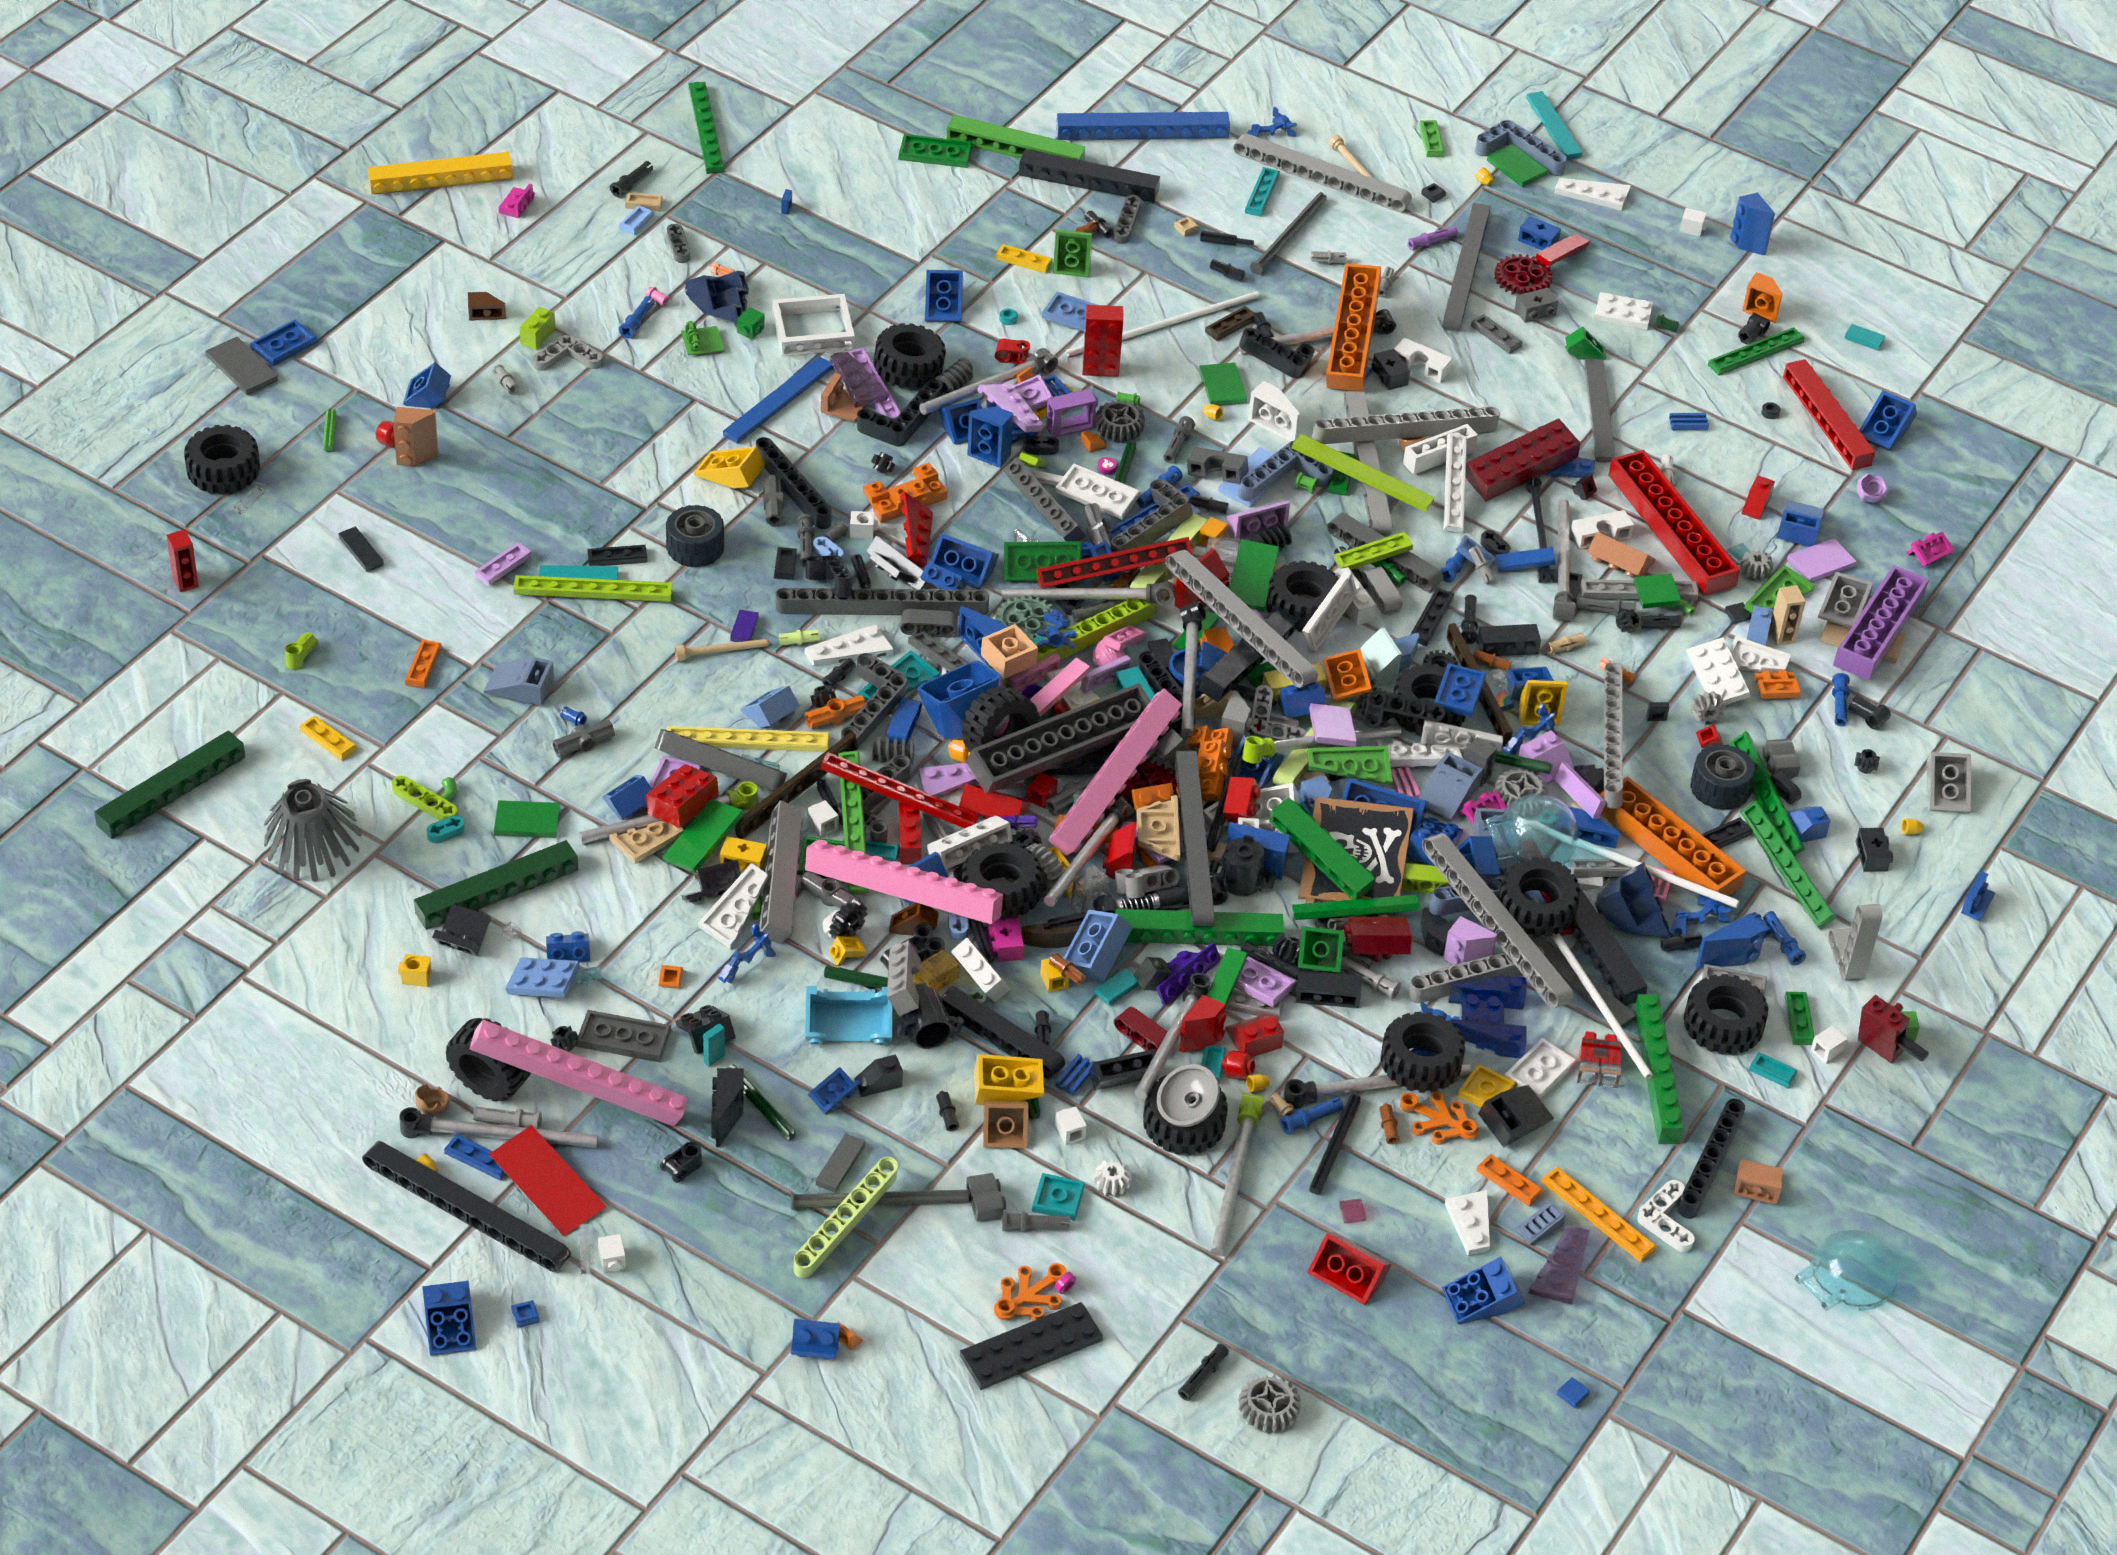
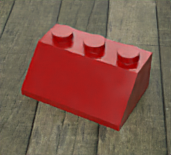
M1212 548L1198 561L1228 588L1229 572L1216 550ZM1177 578V591L1174 602L1176 608L1180 609L1197 601H1200L1204 607L1207 605Z
M965 784L959 807L973 813L982 814V819L986 820L993 816L1004 817L1014 816L1015 814L1025 816L1031 801L999 791L986 794L981 786Z
M1335 1232L1326 1233L1307 1273L1366 1305L1382 1285L1392 1264Z

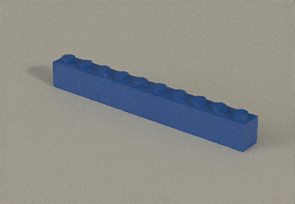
M1228 112L1057 113L1056 131L1058 140L1229 138L1230 119Z

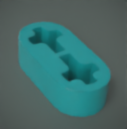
M450 816L430 824L426 830L428 841L437 844L461 835L465 830L463 818L460 816Z

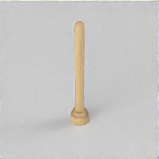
M1334 135L1330 138L1329 145L1333 150L1340 151L1360 174L1373 178L1345 148L1344 140L1339 135Z
M761 639L693 648L676 645L674 648L676 661H684L685 658H689L692 655L769 646V640Z

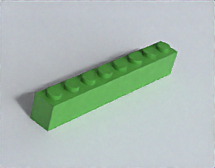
M953 115L947 126V139L972 142V147L1021 158L1026 149L1082 161L1085 160L1086 146L958 115Z

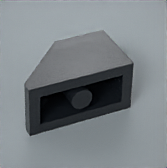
M1425 907L1421 918L1425 946L1442 956L1445 952L1448 931L1453 924L1439 915L1430 913Z
M896 1054L875 1059L854 1078V1082L857 1079L861 1082L857 1086L860 1096L864 1097L902 1087L903 1069Z

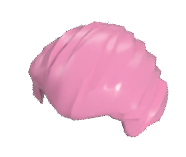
M1101 640L1093 650L1092 660L1096 666L1100 667L1126 654L1123 649L1118 651L1103 644Z

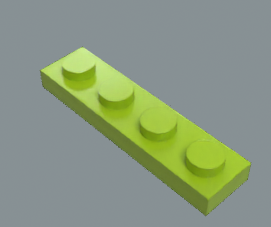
M1404 531L1335 554V561L1340 569L1348 567L1350 570L1413 550V544Z

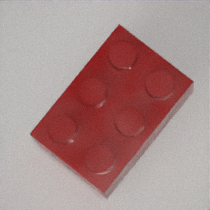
M684 764L646 794L648 815L681 828L696 816L710 799L715 800L719 797L717 776Z

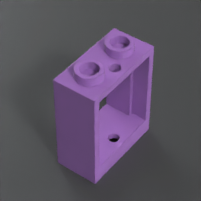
M1090 389L1048 398L1046 427L1051 436L1060 437L1094 429L1096 407L1098 406L1096 396H1093ZM1084 406L1083 415L1061 419L1062 410Z

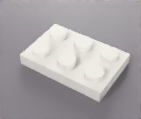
M1600 292L1594 320L1647 330L1653 302Z

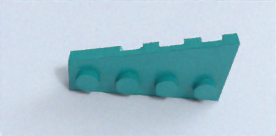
M912 650L891 665V667L906 676L907 692L940 676L938 670ZM869 683L859 691L858 695H862L866 703L878 688Z

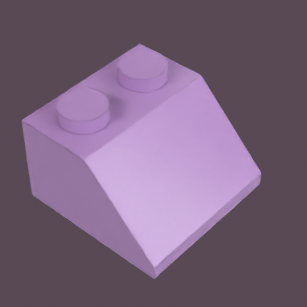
M1552 730L1520 746L1519 756L1553 764L1550 774L1535 771L1536 776L1541 775L1542 780H1546V785L1555 781L1554 779L1561 763H1568L1574 769L1565 743Z
M1460 916L1448 931L1443 959L1457 965L1491 956L1494 954L1497 934Z

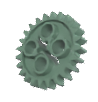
M1024 595L1021 596V599L1014 596V601L1007 599V604L1001 603V608H997L995 620L1002 622L1006 627L1016 624L1029 639L1038 637V630L1047 632V625L1054 626V624L1044 620V612L1047 611L1052 614V604L1046 605L1047 600L1040 602L1039 597L1034 600L1032 595L1028 599H1025Z

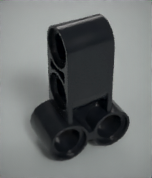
M918 924L914 928V936L901 942L904 943L909 940L920 957L921 964L927 961L930 964L938 965L945 959V942L939 937H933V928L929 924ZM890 949L886 950L880 958L888 970Z

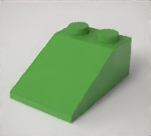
M1056 229L1053 274L1089 278L1092 258V233Z

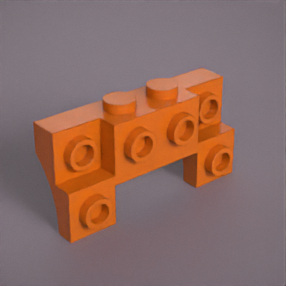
M930 463L913 468L912 474L916 479L886 489L880 480L863 486V493L868 498L874 514L880 523L902 516L901 508L904 507V502L900 501V495L904 492L908 493L925 507L948 498V490L939 481V474Z
M1208 726L1194 727L1193 735L1187 737L1186 744L1190 749L1199 748L1197 760L1201 797L1207 801L1220 800L1234 737L1229 727L1210 730Z

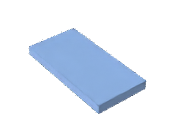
M1259 447L1248 457V473L1274 453ZM1224 481L1219 486L1218 492L1250 507L1271 486L1250 501H1244L1238 497L1237 493L1240 484Z

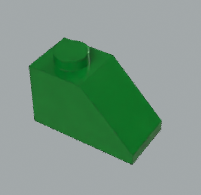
M1583 326L1565 337L1567 352L1570 355L1573 354L1578 360L1606 359L1605 347Z

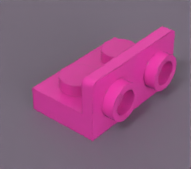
M528 184L525 190L513 187L498 207L499 213L519 218L526 211L529 203L534 200L533 184Z
M1942 531L1936 535L1934 532L1924 538V541H1921V539L1911 544L1912 548L1907 551V554L1915 553L1922 566L1925 567L1951 554L1955 550Z
M1497 790L1491 794L1487 791L1478 797V801L1474 802L1472 799L1463 804L1462 807L1464 809L1458 814L1460 817L1465 814L1473 825L1476 808H1508Z

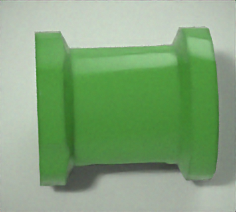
M1300 472L1295 481V488H1303L1314 494L1319 479L1305 476L1304 473Z

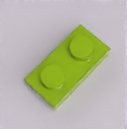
M1021 452L1019 460L1024 461L1023 465L1039 469V466L1046 467L1048 461L1036 455Z

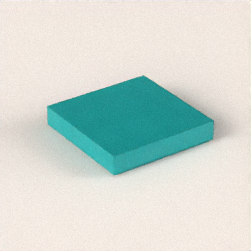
M1042 1173L1032 1205V1212L1049 1216H1070V1220L1075 1221L1084 1192L1085 1182Z

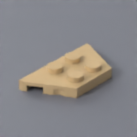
M1177 795L1171 796V800L1161 803L1158 801L1150 806L1137 809L1138 846L1180 861Z

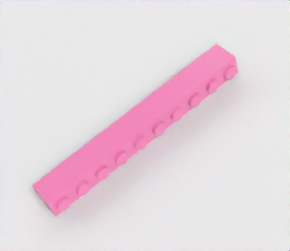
M1163 689L1153 697L1049 837L1048 841L1065 856L1072 852L1076 853L1082 847L1081 841L1083 838L1089 837L1093 832L1092 826L1094 823L1097 824L1105 815L1103 811L1106 808H1110L1115 802L1114 796L1120 794L1126 787L1125 781L1135 775L1137 765H1141L1147 759L1148 755L1146 753L1148 750H1152L1158 744L1157 738L1159 735L1162 736L1169 729L1168 723L1170 720L1174 721L1180 714L1178 710L1182 704L1167 690Z
M817 840L807 847L805 870L988 924H993L1001 917L1003 894L996 892L994 889H984L977 887L973 883H963L956 878H946L939 876L935 872L922 871L918 867L904 866L897 861L891 862L884 860L880 856H870L862 851H852L841 845L828 844L824 840Z
M482 1020L474 1032L469 1048L472 1051L673 1127L683 1117L688 1097L486 1020Z

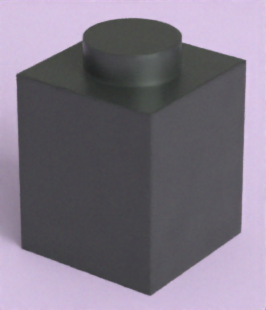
M1146 957L1134 973V977L1143 990L1157 991L1156 987L1167 979L1172 972L1164 959L1160 957Z

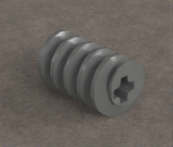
M961 358L935 378L943 383V392L945 394L958 390L973 378L972 364L966 358Z
M878 736L873 744L872 761H875L877 756L880 762H883L885 757L887 762H889L897 755H905L911 760L913 765L914 742L911 739L909 744L906 745L905 739H902L901 743L898 744L897 738H894L893 742L890 743L889 737H886L885 741L882 742L881 736Z

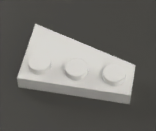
M1735 636L1730 647V652L1740 671L1779 672V670H1786L1791 659V654Z
M1487 1190L1447 1198L1445 1206L1467 1255L1488 1252L1490 1238Z

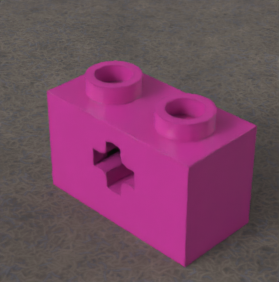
M1010 917L1006 918V920H1000L999 918L992 925H989V938H993L992 952L997 955L998 962L1023 960L1024 944L1018 917L1015 919Z

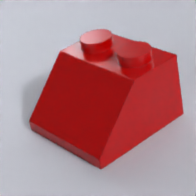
M1132 822L1111 833L1110 842L1106 841L1105 854H1108V857H1103L1102 869H1106L1105 878L1116 879L1115 871L1119 869H1132L1137 829L1136 822Z
M1205 995L1201 996L1182 1019L1179 1051L1203 1050L1207 1046H1215L1218 1041H1222L1225 1035V1030L1223 1029L1226 1020L1225 1004Z
M1261 1015L1225 1026V1030L1237 1050L1248 1052L1252 1057L1282 1048L1284 1030L1275 1016Z

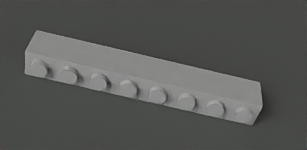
M781 800L771 812L765 867L768 880L763 887L759 926L760 931L764 934L768 932V938L778 944H782L786 938H790L793 932L792 920L795 915L793 905L796 901L795 888L798 883L796 874L799 869L797 862L801 852L799 843L802 838L800 830L804 821L801 808Z

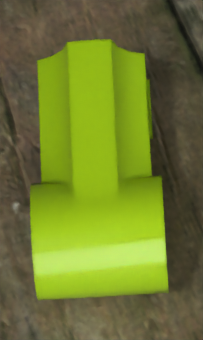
M306 632L295 643H289L285 646V664L287 668L299 669L303 666V659L318 645V639L312 633Z

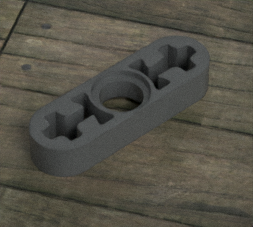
M679 224L668 225L667 238L674 260L678 263L688 262L690 260V248L683 227Z

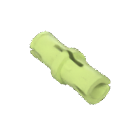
M818 629L808 631L796 630V632L780 633V646L797 643L802 645L805 642L820 641Z

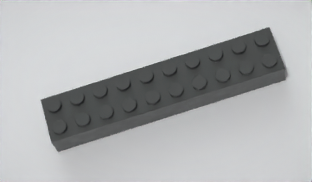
M1140 683L976 747L971 750L966 763L984 792L989 794L1122 740L1151 700Z

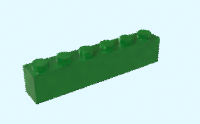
M1288 797L1271 810L1269 822L1281 833L1290 835V842L1351 900L1361 899L1373 889L1375 878L1372 872L1360 865L1355 856H1351L1341 843L1336 842L1326 829H1322L1311 815L1306 814L1299 803L1294 802Z

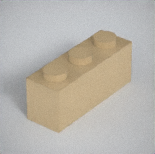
M1797 585L1782 587L1778 590L1769 631L1777 646L1796 642L1806 602Z

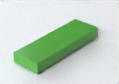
M1421 120L1419 127L1426 156L1444 157V148L1437 120Z

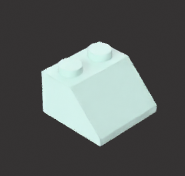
M1381 628L1361 647L1369 680H1372L1376 687L1396 682L1402 654L1386 629Z

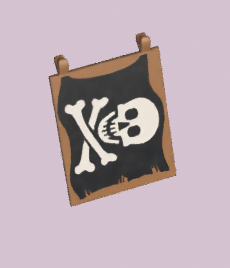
M1316 797L1313 818L1316 820V823L1322 829H1326L1336 842L1341 843L1351 856H1355L1360 865L1371 871L1375 878L1373 889L1361 899L1400 896L1414 808ZM1305 856L1298 899H1306L1305 903L1351 900ZM1380 913V917H1389V913Z

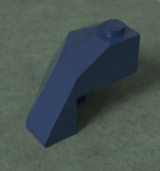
M735 271L720 277L703 275L685 281L686 295L704 314L737 323V318L747 309L745 295L749 293V287L743 271Z
M1644 862L1610 882L1597 894L1595 906L1599 914L1603 913L1605 919L1625 932L1664 937L1669 935L1670 928L1662 913L1663 908L1658 896L1654 897L1655 884Z

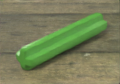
M335 409L326 410L323 450L326 452H331L334 449L337 417Z

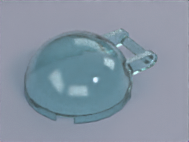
M1527 794L1519 797L1505 808L1506 810L1503 815L1489 817L1483 821L1484 826L1488 827L1489 833L1492 836L1497 860L1514 856L1517 857L1518 861L1526 858L1531 860L1532 857H1539V859L1546 857L1550 858V861L1562 863L1563 866L1571 859L1578 845L1579 830L1573 812L1560 799L1548 794ZM1502 824L1503 836L1509 849H1504L1496 825Z
M1845 1230L1834 1233L1824 1239L1811 1256L1810 1266L1800 1271L1794 1278L1798 1284L1802 1283L1822 1303L1821 1307L1825 1311L1842 1301L1846 1305L1859 1307V1311L1875 1309L1884 1305L1892 1298L1897 1288L1898 1269L1891 1250L1876 1236L1860 1230ZM1814 1276L1815 1280L1821 1286V1288L1831 1296L1828 1297L1821 1289H1819L1810 1280V1278Z

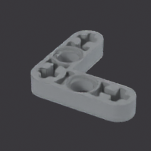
M571 335L561 336L533 356V366L536 370L540 371L550 368L567 355L591 369L600 368L603 364L600 352Z
M1267 685L1257 687L1250 717L1253 719L1251 729L1249 730L1251 736H1257L1262 739L1271 738L1273 741L1296 738L1295 735L1304 737L1306 731L1300 727L1269 721L1273 690ZM1261 693H1265L1266 698L1264 702H1261ZM1256 709H1264L1266 715L1257 714ZM1258 722H1261V724H1260V730H1261V731H1257L1256 726H1257ZM1273 730H1280L1283 733V736H1275L1273 734Z

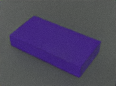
M739 609L730 635V641H751L759 618V612Z

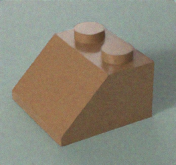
M984 1101L983 1147L1027 1148L1028 1102Z

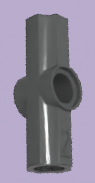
M769 475L764 479V510H766V523L770 524L771 527H777L783 523V492H781L780 478H777L775 475Z
M1097 503L1087 504L1084 506L1083 513L1088 524V528H1086L1088 536L1095 545L1107 541L1113 553L1114 547L1110 536L1112 530L1109 523L1104 519L1100 506Z
M610 720L590 727L579 725L572 730L571 734L553 740L552 746L558 757L579 749L586 752L594 748L597 742L615 736V731Z
M1091 774L1077 783L1075 781L1068 782L1061 792L1046 800L1049 812L1052 815H1057L1072 807L1074 800L1084 792L1096 774Z
M807 871L800 881L802 887L821 897L822 903L827 906H836L841 909V906L845 905L848 900L852 901L855 898L861 901L857 896L841 888L839 882L833 878L825 879L817 873Z

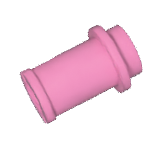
M649 287L646 290L645 296H650V301L654 299L655 302L663 307L668 304L669 296L659 292L656 287Z

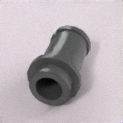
M837 522L834 528L824 534V537L834 542L847 534L848 527L844 522Z

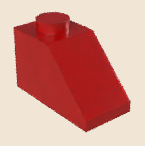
M1757 475L1750 488L1741 514L1759 520L1772 497L1775 481Z

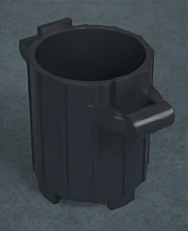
M1244 835V838H1237L1228 842L1224 851V861L1213 860L1209 869L1210 876L1220 877L1227 892L1236 896H1249L1258 890L1273 889L1276 879L1274 873L1263 869L1264 849L1250 835ZM1219 866L1222 867L1220 873H1217Z
M927 983L917 984L919 1008L902 1015L904 1021L899 1023L896 1035L900 1038H910L911 1042L918 1046V1048L930 1049L938 1047L948 1041L949 1038L953 1039L955 1033H960L964 1019L948 1016L939 993L934 988L928 987Z

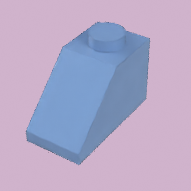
M1754 605L1746 640L1766 646L1773 609Z
M1418 633L1393 640L1402 653L1399 670L1410 667L1418 648L1420 636Z

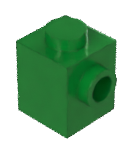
M749 307L737 318V333L747 338L753 339L765 328V314Z

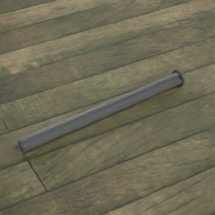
M1319 192L1261 257L1250 264V269L1254 274L1260 275L1263 272V268L1326 200V195L1323 192Z
M969 1190L885 1192L875 1205L969 1202ZM791 1192V1210H794L796 1207L839 1206L850 1193L794 1194ZM862 1200L856 1201L857 1203H864Z

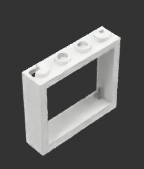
M845 294L772 300V315L782 357L827 353L844 349L846 351L855 350V335ZM839 310L842 312L846 332L786 337L781 317L783 315Z

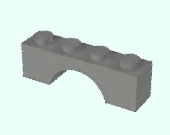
M909 940L894 945L890 948L887 998L899 1016L919 1008V994L915 988L912 975L920 972L921 959Z

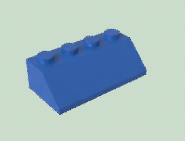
M1348 778L1342 800L1414 808L1409 839L1424 819L1429 803L1426 800L1353 778Z

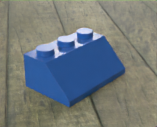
M1758 192L1739 197L1730 238L1739 249L1759 255H1766L1775 212Z
M997 406L970 411L967 455L1001 468L1011 456L1013 413Z
M941 533L931 563L962 576L966 584L981 589L993 573L999 554Z

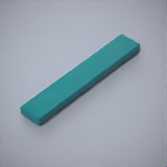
M1544 92L1528 93L1526 99L1560 152L1566 156V160L1582 157L1581 149Z

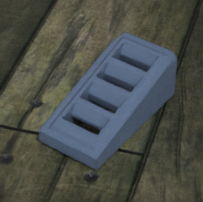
M1551 1201L1516 1228V1232L1529 1245H1532L1562 1227L1566 1216ZM1530 1228L1535 1234L1532 1235L1527 1229Z

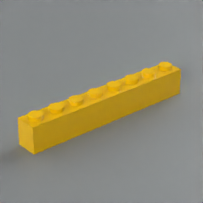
M509 152L367 167L371 194L513 179L512 162Z

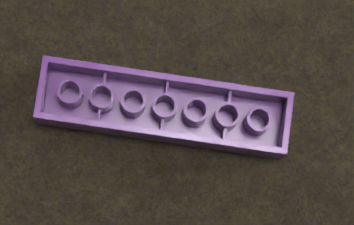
M1893 565L1838 647L1833 666L1857 675L1860 678L1870 680L1923 599L1929 579Z

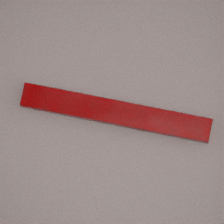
M827 752L820 767L824 771L964 829L975 825L979 817L976 813Z

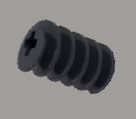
M1278 523L1269 528L1250 533L1248 541L1285 547V543L1291 545L1292 537L1288 528L1283 523Z

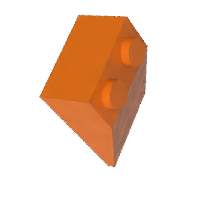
M1361 649L1322 658L1333 701L1372 692Z

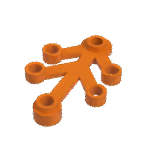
M1440 1092L1432 1093L1430 1103L1437 1107L1438 1112L1419 1104L1417 1096L1413 1093H1404L1401 1096L1400 1107L1404 1112L1410 1113L1415 1111L1433 1119L1424 1122H1414L1412 1127L1414 1135L1422 1136L1425 1130L1444 1126L1453 1128L1445 1131L1435 1130L1433 1132L1432 1142L1437 1145L1443 1144L1445 1139L1460 1136L1464 1139H1474L1478 1135L1479 1128L1477 1123L1467 1118L1461 1101H1453L1450 1106V1112L1453 1115H1457L1459 1120L1457 1121L1451 1118L1444 1103V1095Z
M1059 1263L1050 1265L1048 1275L1029 1288L1028 1283L1032 1276V1270L1029 1266H1021L1018 1270V1278L1020 1279L1019 1292L1013 1299H1011V1292L1014 1290L1015 1282L1010 1277L1003 1278L1001 1280L1002 1298L994 1305V1314L1002 1320H1009L1015 1315L1030 1316L1035 1321L1044 1317V1309L1040 1306L1032 1308L1021 1307V1304L1048 1305L1051 1310L1059 1309L1061 1307V1297L1059 1295L1036 1294L1051 1284H1056L1058 1279L1066 1273L1065 1266Z

